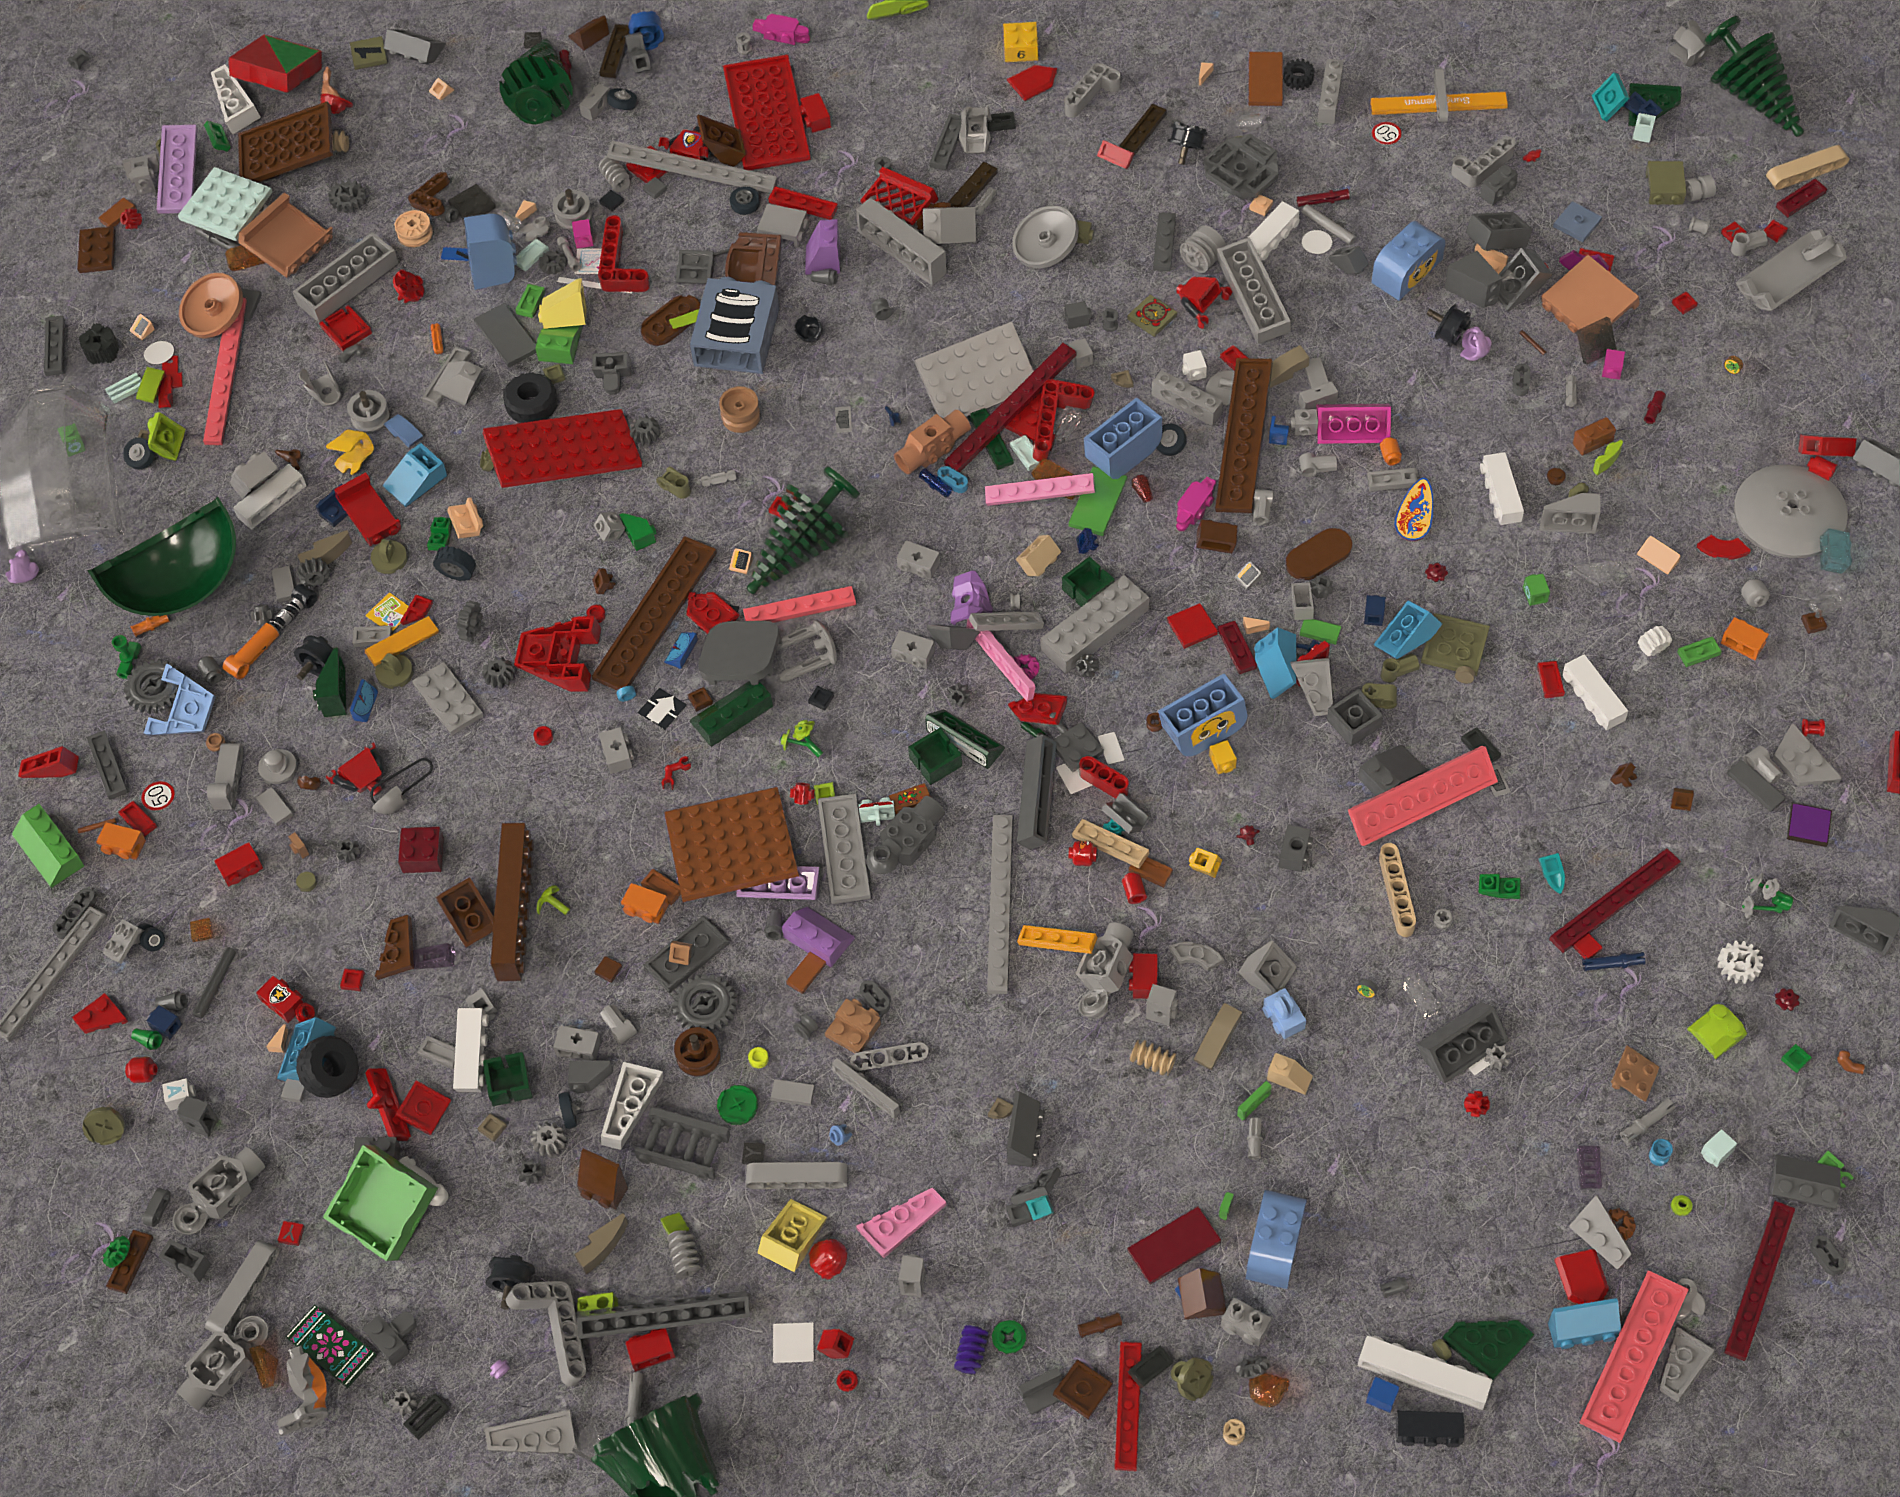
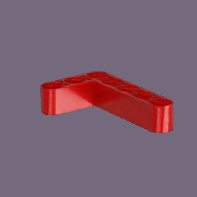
M611 215L605 221L598 272L600 287L606 292H645L650 288L648 272L646 270L618 269L623 229L620 217Z
M1048 379L1044 382L1032 456L1036 461H1046L1049 456L1057 404L1088 409L1091 407L1095 395L1093 388L1054 379Z

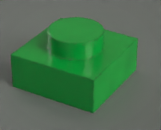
M1795 1044L1782 1056L1781 1061L1798 1073L1812 1057Z

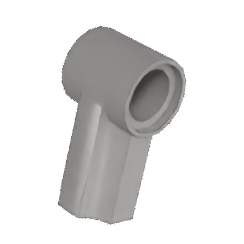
M1764 230L1749 234L1737 233L1731 246V253L1736 256H1743L1747 250L1766 245L1768 241Z
M1304 453L1299 457L1301 473L1304 477L1315 476L1318 472L1337 471L1335 454L1315 456L1313 453Z
M1255 489L1253 522H1256L1257 525L1269 523L1270 507H1272L1274 494L1272 490Z
M1763 746L1756 747L1743 757L1744 762L1753 770H1756L1769 784L1777 782L1784 773L1770 759L1769 752Z
M614 1004L603 1008L600 1016L611 1029L610 1031L619 1045L637 1034L632 1023L623 1017Z

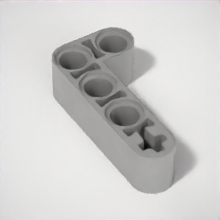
M1103 63L1094 64L1065 97V115L1070 118L1078 116L1101 88L1109 92L1120 90V72Z
M1503 137L1473 162L1465 156H1455L1452 162V176L1467 187L1473 188L1478 186L1513 157L1515 140L1512 137Z
M222 743L220 746L215 782L209 783L207 786V797L214 810H234L243 760L242 743Z

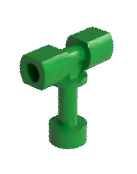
M118 635L112 639L114 649L121 652L119 654L121 663L116 675L119 678L127 679V676L131 675V671L134 668L132 665L133 659L138 658L142 646L137 642L129 641L128 643L125 636Z

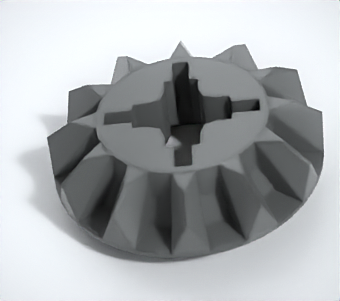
M557 250L555 252L549 251L548 254L543 253V257L539 258V267L547 274L559 273L566 266V258L563 253H559Z
M1258 1355L1244 1359L1243 1362L1237 1365V1375L1244 1378L1260 1376L1269 1369V1359Z

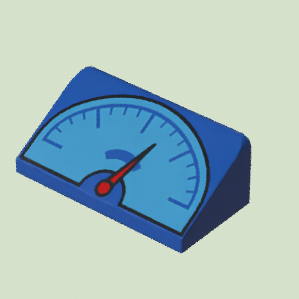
M681 632L664 663L682 669L698 641L697 634Z
M364 679L360 681L350 708L353 719L360 722L368 721L378 694L377 689Z

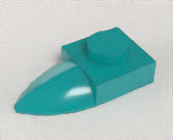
M1559 853L1539 858L1544 878H1546L1554 891L1561 894L1565 885V873Z

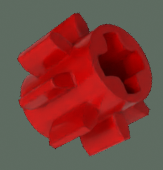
M129 208L121 213L120 221L123 225H126L125 229H137V226H140L142 223V216L140 213H137V209Z
M798 782L793 788H790V798H794V803L809 804V800L814 799V789H811L809 783Z
M1474 1091V1093H1468L1464 1100V1107L1466 1112H1471L1472 1117H1480V1115H1486L1490 1107V1101L1488 1096H1483L1482 1091Z

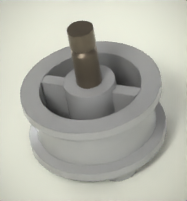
M567 189L556 196L553 201L552 207L555 213V220L564 229L573 230V221L589 219L590 222L592 219L589 197L579 190Z
M361 391L355 394L348 402L347 411L352 425L361 432L380 430L385 427L384 423L390 418L386 400L377 391Z

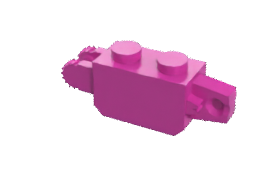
M770 14L766 20L755 19L752 25L753 31L762 33L764 39L795 45L796 42L807 43L810 41L809 29L806 26L799 25V21L796 18Z
M1206 477L1201 483L1196 481L1190 484L1177 503V530L1185 531L1190 524L1195 525L1198 520L1203 518L1205 509L1213 503L1214 497L1212 495L1216 486V480Z

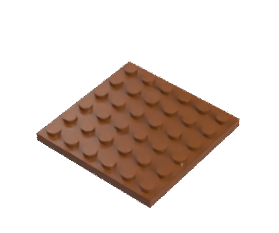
M778 787L664 812L683 902L799 876Z

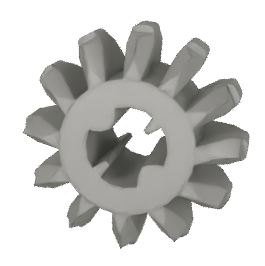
M546 1121L545 1127L538 1124L539 1131H533V1138H531L534 1151L539 1152L542 1157L547 1153L548 1157L551 1158L553 1152L559 1155L558 1148L564 1149L565 1144L563 1142L566 1141L563 1128H558L555 1122L550 1126L549 1122Z

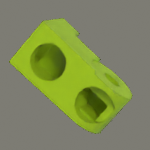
M613 1292L583 1296L577 1299V1312L618 1307V1298Z

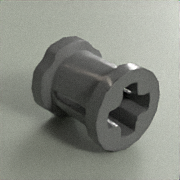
M78 48L77 53L67 60L74 69L79 70L80 65L88 61L90 57L84 49Z
M1106 309L1102 314L1104 319L1103 329L1107 332H1113L1118 328V312L1115 309Z

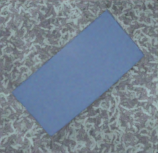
M399 414L384 423L395 438L399 437L408 448L423 438V435Z

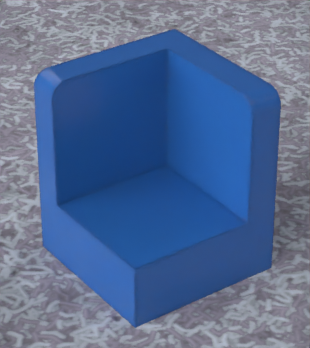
M1272 416L1269 443L1287 445L1289 426L1275 424L1276 416Z
M1375 1377L1366 1403L1391 1413L1399 1386Z

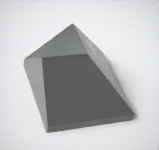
M927 625L928 631L939 647L945 649L967 650L980 632L974 628Z

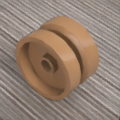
M737 386L728 389L720 397L721 419L723 425L728 430L735 433H744L757 426L761 414L758 398L754 391L747 387Z

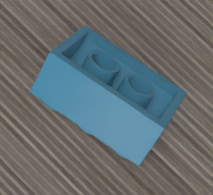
M317 1017L296 1024L277 1079L282 1081L287 1079L299 1081L296 1061L301 1049L316 1038L330 1035L335 1036L336 1027ZM323 1057V1060H322V1066H323L324 1062L327 1060V1059L324 1058V1057Z
M1618 1299L1553 1309L1548 1326L1554 1348L1569 1349L1581 1343L1587 1346L1599 1340L1604 1342L1614 1341L1621 1331Z

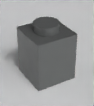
M1085 301L1065 305V319L1068 329L1089 326V318H1092L1090 307L1087 308Z

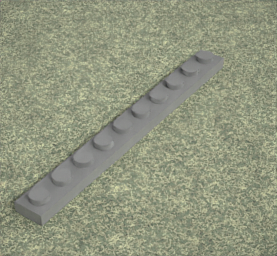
M611 141L607 153V158L738 187H751L756 191L770 194L777 181V177L616 141Z
M993 815L988 994H1008L1012 815Z

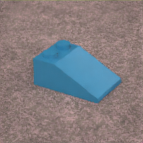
M1408 600L1374 643V646L1398 659L1430 640L1442 623L1429 611Z
M1277 627L1258 641L1254 648L1255 661L1272 699H1275L1296 684V674L1290 662L1296 661V634Z

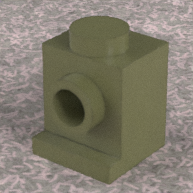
M1076 220L1079 229L1077 243L1089 244V241L1093 240L1094 237L1092 223Z

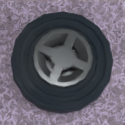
M744 186L735 189L730 194L729 202L731 209L735 213L747 215L759 208L760 197L755 189Z

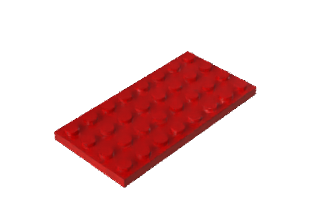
M788 54L723 65L735 128L740 130L746 154L742 158L743 169L755 170L811 160Z
M622 409L483 428V436L501 488L641 468L642 466L641 458L633 437L630 436V429Z

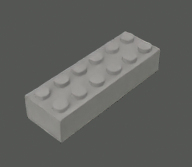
M870 197L856 209L858 232L933 286L947 274L945 250L933 243L930 238L923 236L916 228L909 226L905 220L898 218L891 210L884 208L880 202Z
M373 232L295 289L293 294L297 305L320 323L398 264L395 250Z
M1250 237L1217 249V261L1257 344L1291 332V321Z
M1123 575L1040 638L1041 651L1067 674L1076 667V661L1081 659L1080 655L1093 654L1149 610V597Z

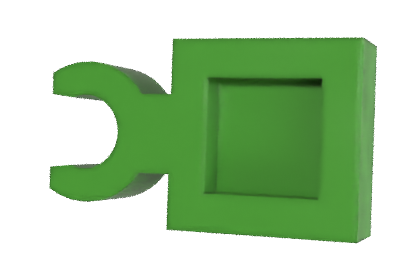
M1829 1151L1816 1162L1840 1168V1188L1842 1189L1846 1187L1841 1181L1842 1177H1847L1850 1181L1853 1179L1850 1173L1841 1171L1844 1164Z

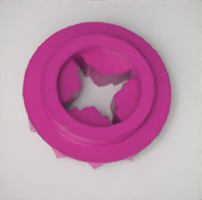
M1022 653L1018 657L1014 656V661L1019 667H1021V664H1028V669H1022L1030 680L1036 677L1039 672V663L1036 657H1032L1030 654L1023 655Z

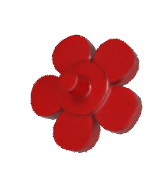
M1541 149L1528 152L1523 156V160H1526V162L1533 160L1535 162L1541 156Z

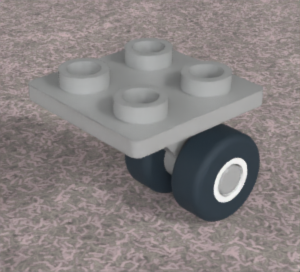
M122 919L115 927L112 938L106 943L103 954L122 964L132 945L141 944L144 949L154 952L162 948L165 936L161 930L148 923L135 926Z

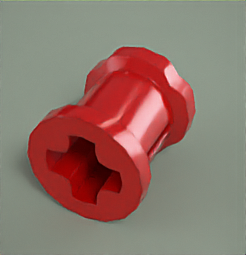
M1803 719L1802 734L1804 736L1808 734L1824 736L1825 721L1823 719L1819 721Z

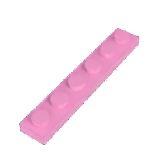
M1093 473L985 486L987 506L1095 493Z
M967 619L966 627L974 628L970 620ZM980 631L975 638L978 644L1026 701L1032 700L1035 691L1034 682L1017 665L1014 658L1006 652L1003 645L996 640L991 631Z

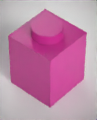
M589 219L573 221L572 226L576 248L594 246Z
M1607 349L1602 377L1620 380L1625 355L1624 351Z

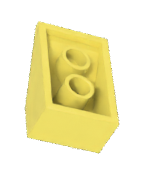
M790 1199L762 1235L758 1254L795 1272L807 1255L827 1217Z

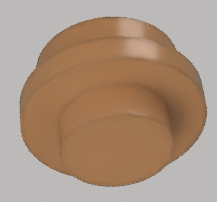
M218 733L210 734L206 740L207 748L214 752L219 751L221 744L225 743L224 737Z

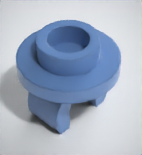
M846 1124L834 1125L830 1129V1139L838 1146L849 1141L852 1133H844L847 1127Z

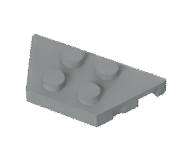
M1791 724L1773 756L1776 763L1798 787L1808 786L1809 784L1821 785L1823 782L1828 781L1839 783L1842 777L1794 724Z

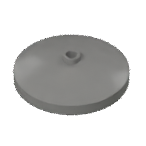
M1046 206L1031 212L1020 222L1014 232L1012 240L1014 254L1022 264L1030 268L1040 269L1057 264L1071 252L1077 242L1079 233L1077 221L1070 211L1060 206Z

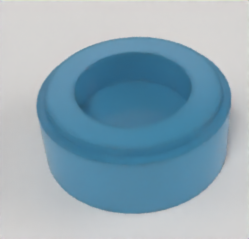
M625 686L620 688L616 695L619 701L625 702L633 699L636 696V691L633 686Z

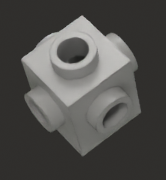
M1317 409L1295 410L1294 417H1291V428L1295 429V435H1317Z
M616 512L601 513L594 524L603 542L619 540L625 530Z

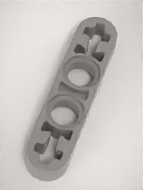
M1443 68L1434 69L1433 80L1438 122H1447L1448 105Z
M915 1042L857 1052L851 1056L850 1064L853 1069L862 1071L920 1061L927 1057L928 1047L922 1042ZM918 1045L922 1049L925 1048L922 1057H918L917 1054H911L912 1059H908L906 1047L911 1046L910 1051L916 1050ZM896 1049L904 1050L905 1057L903 1060L898 1061L894 1058L893 1053ZM877 1052L885 1055V1061L881 1064H877L873 1060V1056ZM871 1053L870 1060L872 1066H868V1062L862 1063V1067H858L857 1064L853 1063L856 1060V1056L865 1059L867 1058L866 1054Z

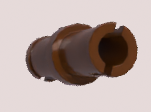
M1117 1312L1102 1318L1100 1316L1095 1317V1320L1078 1324L1077 1327L1080 1337L1083 1338L1097 1332L1100 1334L1105 1333L1107 1329L1122 1326V1320Z

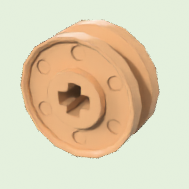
M411 210L401 214L394 224L398 240L407 247L422 246L433 235L429 217L426 213L419 210Z

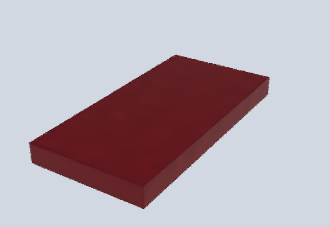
M1196 1207L1127 1248V1251L1148 1283L1152 1284L1220 1244L1221 1239L1200 1208Z

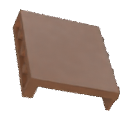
M284 192L239 232V243L288 278L291 274H295L302 264H306L314 253L317 254L325 243L328 244L332 240L333 228L330 226L327 230L291 205L289 203L290 196Z
M1587 255L1542 295V306L1547 312L1551 311L1559 322H1564L1571 332H1576L1584 343L1595 346V339L1628 309L1633 308L1635 310L1639 306V296L1592 257Z

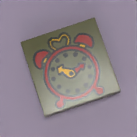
M1150 294L1127 315V319L1155 337L1177 316V312Z

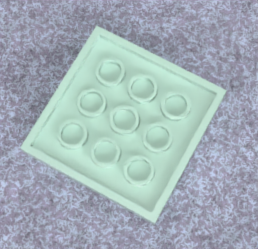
M214 167L178 214V218L183 222L237 241L239 239V232L253 220L273 192L268 186Z

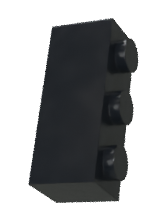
M1397 1410L1396 1443H1402L1404 1446H1413L1415 1443H1419L1427 1447L1446 1444L1447 1447L1451 1448L1463 1445L1465 1439L1464 1412Z

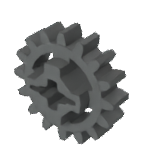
M350 179L347 182L341 180V184L335 183L336 187H331V192H328L330 204H332L333 209L337 208L338 212L342 209L344 213L348 209L353 212V208L359 209V204L363 205V200H366L365 189L361 183L357 184L356 180L352 183Z
M469 600V602H466V606H463V610H460L457 622L459 639L470 642L476 636V632L480 631L483 618L482 613H480L482 609L480 603Z

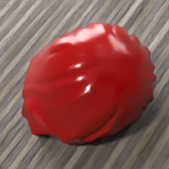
M827 1239L815 1243L808 1254L811 1268L822 1279L829 1280L833 1276L840 1274L847 1262V1249L842 1242L836 1239Z

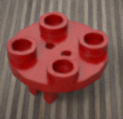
M401 269L393 277L394 288L399 294L398 301L404 299V303L409 301L416 302L424 296L423 280L420 276H415Z

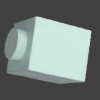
M1638 114L1633 140L1650 142L1656 116Z
M1721 1129L1704 1145L1701 1154L1708 1163L1718 1167L1734 1152L1737 1143Z

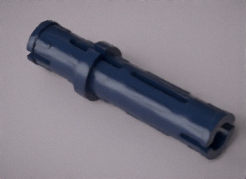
M1624 952L1615 956L1582 959V966H1584V972L1616 967L1625 969L1628 966L1645 965L1646 961L1643 958L1645 956L1644 952L1626 954Z

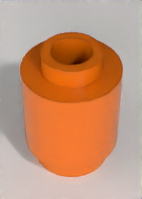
M1385 438L1380 443L1383 459L1390 466L1400 463L1402 457L1398 442L1395 438Z

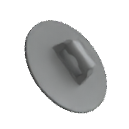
M1227 370L1216 373L1207 383L1206 392L1222 400L1223 405H1230L1235 371Z

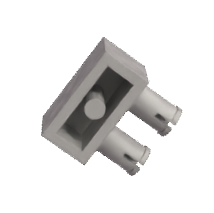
M1233 1298L1221 1319V1326L1227 1333L1237 1334L1247 1344H1255L1259 1347L1271 1326L1272 1318Z

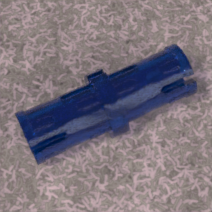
M926 468L921 470L919 478L925 481L932 490L938 491L945 498L951 495L953 489L946 485L939 476L936 477Z

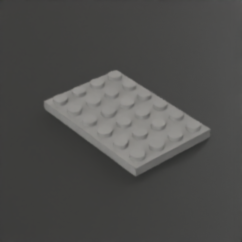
M1012 322L914 361L936 414L942 418L954 410H959L965 417H969L972 412L1001 404L1034 372Z

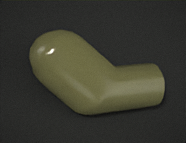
M1578 483L1570 489L1569 497L1580 493H1588L1589 487L1585 483Z

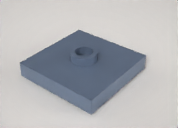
M1572 201L1554 222L1553 227L1584 242L1602 221V216Z

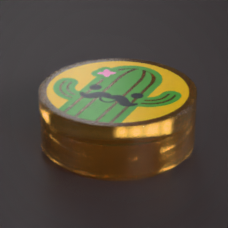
M1729 356L1724 362V367L1729 373L1738 374L1743 368V362L1737 356Z

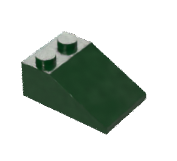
M334 648L316 680V689L313 690L314 701H317L318 710L322 711L324 717L347 715L346 667L338 648Z

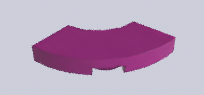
M1573 250L1560 257L1559 262L1565 268L1571 270L1586 256L1578 254ZM1599 254L1590 256L1606 270H1609L1608 264Z

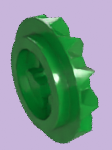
M117 1236L114 1241L110 1242L109 1247L106 1248L107 1250L103 1254V1263L107 1267H116L126 1258L130 1247L129 1239L125 1236Z
M1012 1320L1003 1321L993 1330V1345L998 1351L1004 1352L1006 1355L1008 1353L1016 1354L1017 1351L1023 1349L1026 1341V1332L1018 1322ZM1013 1332H1014V1335H1013V1340H1014V1341L1012 1342V1341L1009 1340L1008 1342H1006V1343L1004 1344V1342H1005V1336H1004V1334H1006V1335L1009 1336L1010 1334H1013Z

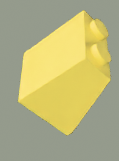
M582 278L543 298L542 305H539L540 312H538L539 322L543 323L544 329L586 325L587 308Z

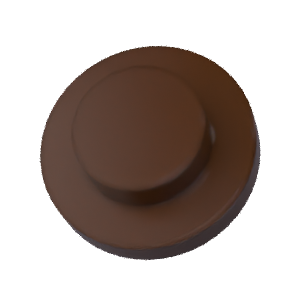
M1552 468L1547 473V479L1552 485H1560L1566 477L1565 472L1560 468Z

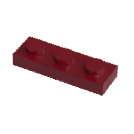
M1815 178L1777 202L1776 208L1788 218L1826 194L1827 188Z
M1236 621L1219 625L1217 628L1218 633L1239 675L1257 669V664Z

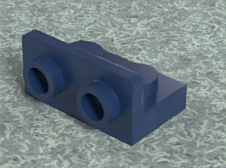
M334 489L316 505L319 516L333 527L348 516L336 499Z

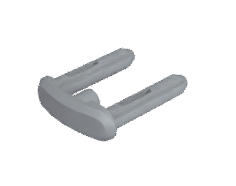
M815 620L812 625L781 637L782 644H778L776 651L815 635L820 637V639L813 641L816 651L818 652L825 648L827 650V653L783 671L779 675L781 681H790L830 663L836 664L837 654L833 639L821 622Z

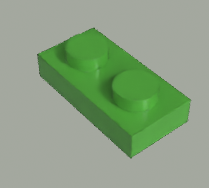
M528 284L515 309L516 314L533 318L545 294V288Z
M1713 636L1678 648L1677 651L1686 667L1717 657L1722 652Z

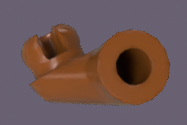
M1840 1051L1839 1057H1837V1062L1845 1071L1863 1075L1865 1064L1852 1062L1849 1059L1850 1053L1848 1051Z

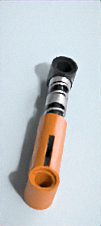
M298 584L292 591L290 604H286V608L281 609L273 621H270L269 624L265 623L235 655L228 656L223 663V670L238 680L243 679L253 662L277 639L279 630L281 628L284 629L283 626L292 620L294 614L297 611L300 612L302 608H311L316 603L317 593L303 584Z

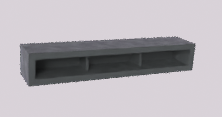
M1043 734L1026 743L1017 843L1030 850L1046 844L1048 839L1056 742Z

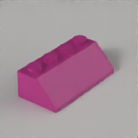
M1389 404L1316 405L1318 444L1381 443L1385 438L1391 437V406Z

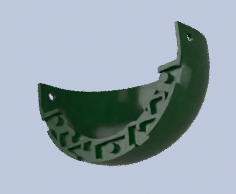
M216 497L212 502L199 508V510L169 528L87 571L101 593L123 610L146 616L178 613L205 600L226 578L236 552L235 527L219 497Z

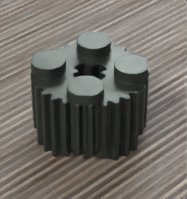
M99 323L94 324L91 329L88 328V331L86 330L85 333L79 336L80 346L84 355L92 365L97 364V362L98 364L101 362L102 364L104 362L112 363L117 358L119 344L113 331L107 326H102Z

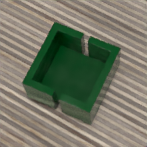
M1089 556L1062 577V590L1073 600L1076 598V603L1082 607L1114 583L1115 579L1104 569L1101 570V566Z
M941 728L908 746L909 759L918 770L921 769V774L930 785L962 767V754L953 743H950V739Z
M523 1052L505 1055L509 1068H505L501 1056L483 1060L488 1097L492 1106L511 1103L510 1099H514L516 1102L533 1098L528 1065Z

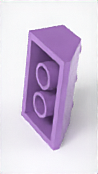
M809 907L793 912L782 926L785 939L807 953L811 952L823 959L829 967L835 964L855 939L853 935Z

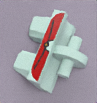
M889 797L881 798L880 802L872 803L870 799L862 800V803L859 804L860 822L876 821V826H880V821L893 819L895 817L893 801Z

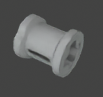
M740 33L736 36L737 50L741 55H748L752 52L751 38L748 33Z
M1693 216L1688 231L1694 230L1706 236L1710 220L1704 221Z

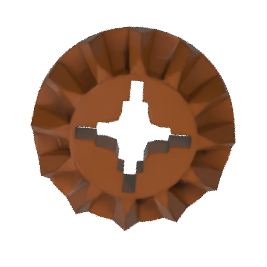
M1620 1208L1610 1209L1608 1212L1613 1222L1623 1219L1622 1225L1624 1227L1620 1226L1617 1229L1623 1238L1628 1240L1635 1232L1634 1217L1628 1211H1623Z

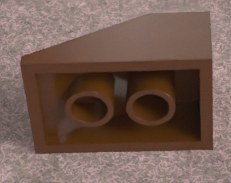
M698 114L697 120L702 142L721 163L735 167L746 155L740 130Z
M470 877L435 897L465 948L493 932L494 917Z
M584 1148L582 1149L577 1181L580 1195L586 1200L593 1199L598 1201V1204L604 1208L609 1209L611 1207L616 1210L628 1190L620 1164Z

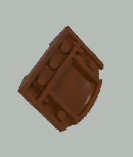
M740 232L738 234L739 238L734 244L732 243L725 265V277H731L739 282L754 283L755 281H766L771 285H776L779 257L781 256V235Z

